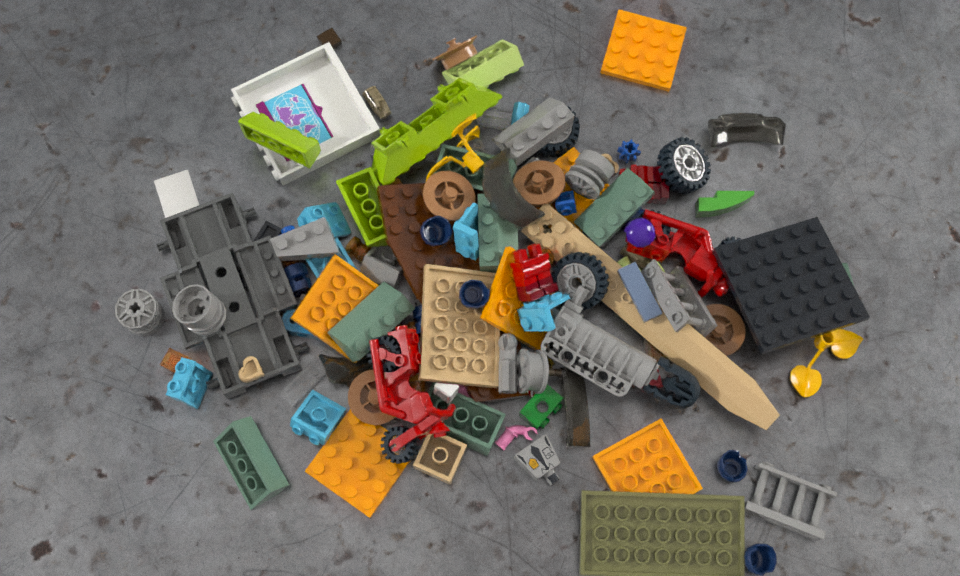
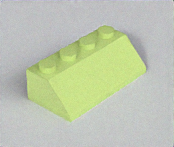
M502 39L467 60L442 72L448 84L461 78L473 83L475 86L488 88L491 83L503 80L504 76L509 73L517 72L520 67L524 66L518 47Z

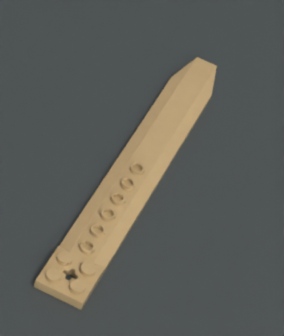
M548 203L543 204L522 229L521 232L535 244L540 243L541 249L548 253L556 262L564 256L576 252L590 253V256H596V260H601L602 267L605 266L607 269L605 273L609 275L607 279L609 281L608 291L601 301L670 361L693 374L698 380L700 387L728 411L765 430L780 416L757 382L691 325L686 324L679 332H675L660 305L659 307L663 314L644 323L617 272L618 269L623 267ZM549 224H551V225H552V227H551L552 232H551V233L547 232V233L545 234V233H544V230H545V229H544V226H545V225L548 226Z

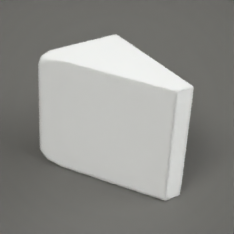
M436 383L433 393L450 404L457 395L459 386Z

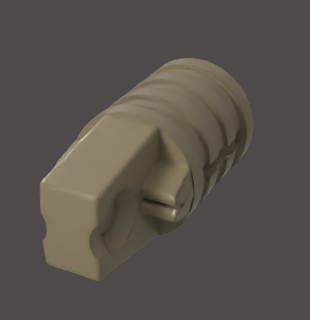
M376 86L369 87L363 92L362 96L380 119L384 120L391 114L385 99Z
M627 244L619 252L623 258L628 256L631 263L636 262L641 271L651 262L649 258L626 251Z

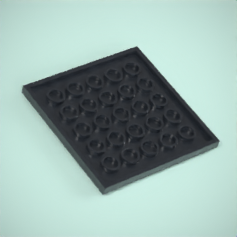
M818 217L713 249V254L761 354L842 329L870 318Z

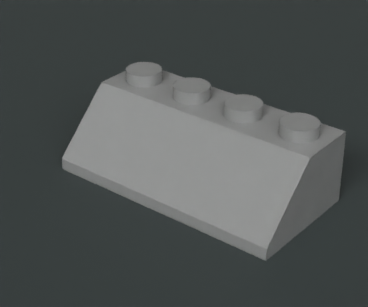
M549 97L495 136L492 141L508 159H513L516 166H518L573 125L575 115L563 102Z

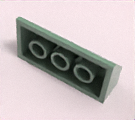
M442 144L437 162L446 156H452L464 162L462 157L468 150ZM473 151L485 163L476 173H473L467 166L463 168L454 161L444 164L435 172L453 171L465 177L475 190L505 195L512 185L517 166L513 159Z
M627 168L574 223L593 242L602 248L655 195V192L640 177Z
M498 193L478 194L480 271L496 273L505 247L511 246L518 250L517 200Z
M382 282L327 333L352 362L359 361L369 352V340L386 336L387 332L392 331L415 308L401 292Z
M433 382L428 391L433 406L440 410L447 409L449 403H446L433 393L434 385L436 384V382ZM457 393L450 402V404L456 406V409L451 417L443 421L450 429V431L446 432V435L467 444L468 448L488 456L506 414Z
M251 416L233 421L213 441L250 510L275 497L289 485Z

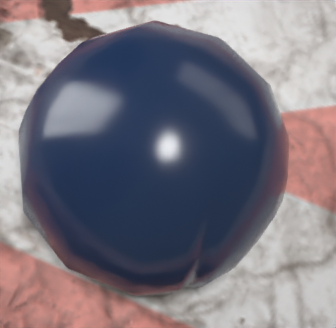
M442 216L431 217L421 225V238L428 245H442L448 242L451 237V224Z
M471 279L466 281L459 289V299L469 309L476 310L484 307L490 297V290L480 280Z
M728 450L720 456L717 462V470L726 481L732 483L739 482L747 474V460L740 456L738 450Z
M758 543L747 548L744 554V562L749 572L763 576L774 571L777 564V556L773 547L768 544Z

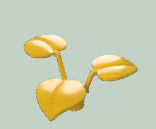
M476 113L470 115L457 125L451 134L452 137L459 134L462 139L456 147L460 148L464 145L468 150L462 157L464 162L452 156H446L430 169L426 181L439 168L450 161L460 164L463 168L467 166L473 173H476L485 164L468 144L469 141L479 138V126H475L465 137L463 136V130L473 120L477 119Z
M838 329L814 337V345L818 352L807 368L803 365H798L790 373V382L795 390L804 398L814 395L822 383L820 372L811 369L819 355L831 346V352L836 357L848 359L855 354L863 341L861 336L848 330Z

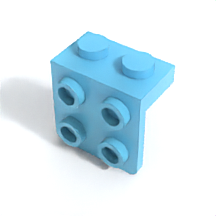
M336 202L305 207L297 218L298 225L301 227L325 217L334 238L348 236L351 233V229Z
M472 203L470 207L465 209L463 216L454 223L453 231L456 252L476 261L479 257L477 232L479 229L478 204Z
M557 292L552 295H544L532 302L527 301L523 303L524 306L517 309L524 332L554 330L556 327L550 309L570 299L569 294Z

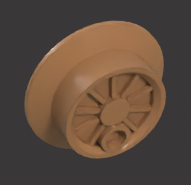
M477 35L457 44L455 42L456 38L446 43L450 46L447 49L448 51L432 60L441 61L446 70L478 53L473 45Z
M534 161L526 164L516 173L513 179V190L519 200L530 206L542 207L543 204L547 203L551 205L564 190L565 175L562 169L552 162Z
M440 171L427 179L423 188V199L433 215L442 216L448 221H456L463 216L467 207L475 203V192L470 182L462 175L453 171Z
M707 305V309L718 326L705 338L726 356L733 354L741 347L745 338V326L742 318L734 309L726 305Z
M374 369L358 375L351 383L348 391V404L355 417L370 425H382L393 420L395 417L381 412L379 408Z

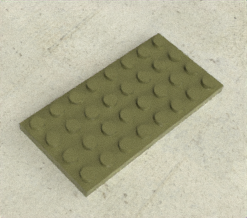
M581 490L580 575L745 576L744 496Z

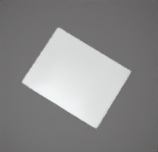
M188 170L154 181L165 218L199 205Z

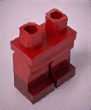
M631 164L629 169L655 192V195L647 203L665 205L669 199V186L665 184L667 180H662L661 178L663 173L658 171L661 166H637ZM620 169L619 172H618V177H619L626 169Z
M540 243L527 246L529 256L526 249L513 251L515 261L510 263V267L513 269L518 301L532 302L544 295L559 290L557 283H553L550 273L549 254L542 253Z

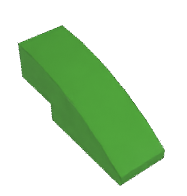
M716 191L713 198L699 197L695 203V217H713L738 209L750 202L754 196V191Z

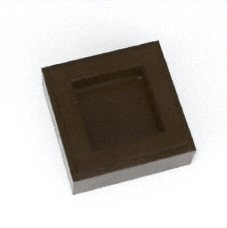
M332 27L317 36L321 45L329 42L333 49L342 44L341 39Z

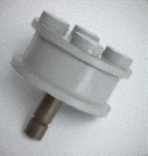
M521 349L516 355L517 391L519 393H526L529 390L536 394H541L547 386L548 376L561 377L562 375L561 369L549 368L548 359L543 350H536L533 353L527 349Z

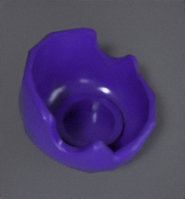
M636 218L630 221L624 230L627 241L635 247L644 248L655 239V228L645 218Z

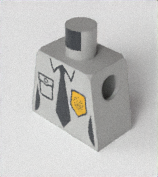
M544 434L514 456L516 462L535 481L544 476L551 486L560 480L554 471L560 465V461L547 434Z

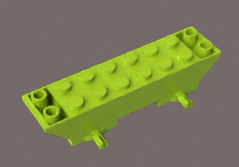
M461 78L447 86L440 84L437 87L439 93L430 99L433 103L432 107L408 125L400 121L389 129L382 127L379 130L381 135L371 142L375 148L371 169L377 181L382 185L393 183L397 176L406 173L413 164L422 161L429 152L437 150L445 140L453 138L451 134L457 125L474 113L477 114L476 118L481 117L485 110L497 105L498 101L503 98L502 95L487 88L475 86L473 83Z

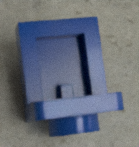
M573 190L562 192L556 200V210L561 215L568 216L577 213Z

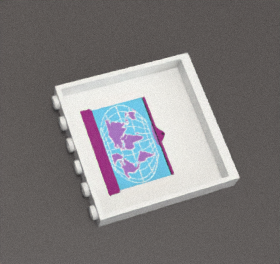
M329 42L231 89L234 95L231 99L235 107H240L241 111L239 114L241 118L251 112L263 113L274 122L280 121L291 130L296 129L302 135L318 140L321 152L311 169L256 143L259 151L263 150L266 155L263 158L267 165H272L274 170L271 172L275 180H280L283 186L377 139L381 135L379 133V126Z

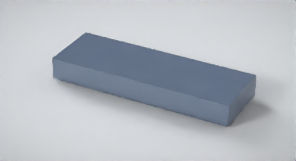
M636 262L618 269L617 272L643 322L645 323L661 316L663 313Z

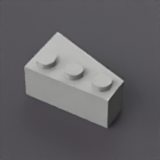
M325 217L270 239L275 254L281 261L332 257L334 254L342 257Z

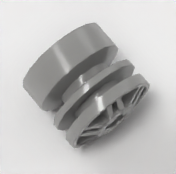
M585 149L581 151L575 160V165H572L565 174V180L568 186L576 193L594 200L603 191L604 184H607L612 178L615 169L604 156L595 151Z
M198 284L189 285L183 288L173 301L172 311L174 317L197 335L206 336L215 333L221 328L226 319L224 303L204 286Z
M131 289L125 292L115 305L117 320L133 335L140 337L153 335L162 327L165 321V311L162 305L148 291L142 289Z

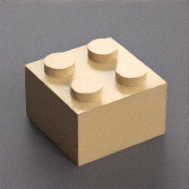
M429 434L424 440L413 467L451 485L467 450V444L447 435L434 438V434Z

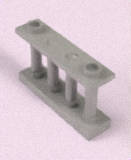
M653 259L641 271L675 332H679L686 324L693 325L701 335L706 337L718 326L682 267L677 266L670 273H665L657 261Z
M762 462L756 464L754 469L760 471L761 474L753 499L744 502L745 512L814 540H823L826 531L821 530L819 526L826 499L836 497L837 492L832 491V488L827 485H816L775 469L771 463ZM770 475L780 479L773 505L768 509L762 506L761 499ZM791 483L798 486L799 490L792 513L786 516L781 514L780 507L787 485ZM807 490L819 494L811 522H808V524L801 522V518H799Z

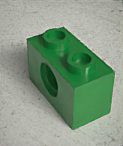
M547 384L544 392L535 394L519 412V416L536 430L540 427L543 429L549 423L550 419L548 417L552 412L556 414L562 408L561 402L563 397ZM539 404H545L548 410L546 412H540L537 409V406Z

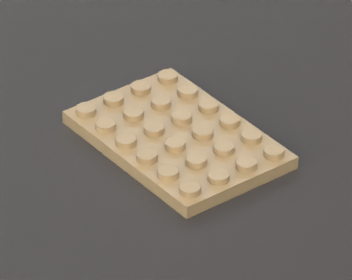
M425 264L419 380L488 388L499 387L498 341L500 330L480 319L484 307L476 310L469 309L459 299V289L464 282L471 279L480 280L490 290L496 273Z

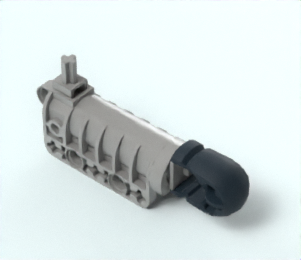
M579 285L572 299L566 300L561 310L556 307L551 309L556 328L548 331L541 344V350L548 357L618 397L626 395L633 384L645 393L653 394L654 398L675 409H686L697 401L700 394V385L696 377L689 371L675 363L670 364L669 360L664 357H660L657 361L583 318L584 315L581 312L584 307L581 305L589 293V290ZM551 341L554 343V344H553V347H554L553 349L550 348V345H551L550 342H551ZM565 351H570L573 354V359H568L565 356ZM578 357H580L581 359H579L578 364H576L575 361L578 359ZM585 362L589 363L587 369L583 367ZM594 366L598 367L594 373L591 372ZM659 366L665 368V371L679 376V381L683 382L680 384L676 382V377L669 378L666 376L662 383L666 388V392L671 390L676 393V398L673 397L671 392L666 394L659 390V387L649 384L651 380H657L660 375L657 372ZM599 372H606L608 374V378H601L599 376ZM612 376H613V377H615L616 379H614L613 382H612V384H611L610 381H611V378H612ZM620 382H623L624 385L621 388L617 387Z

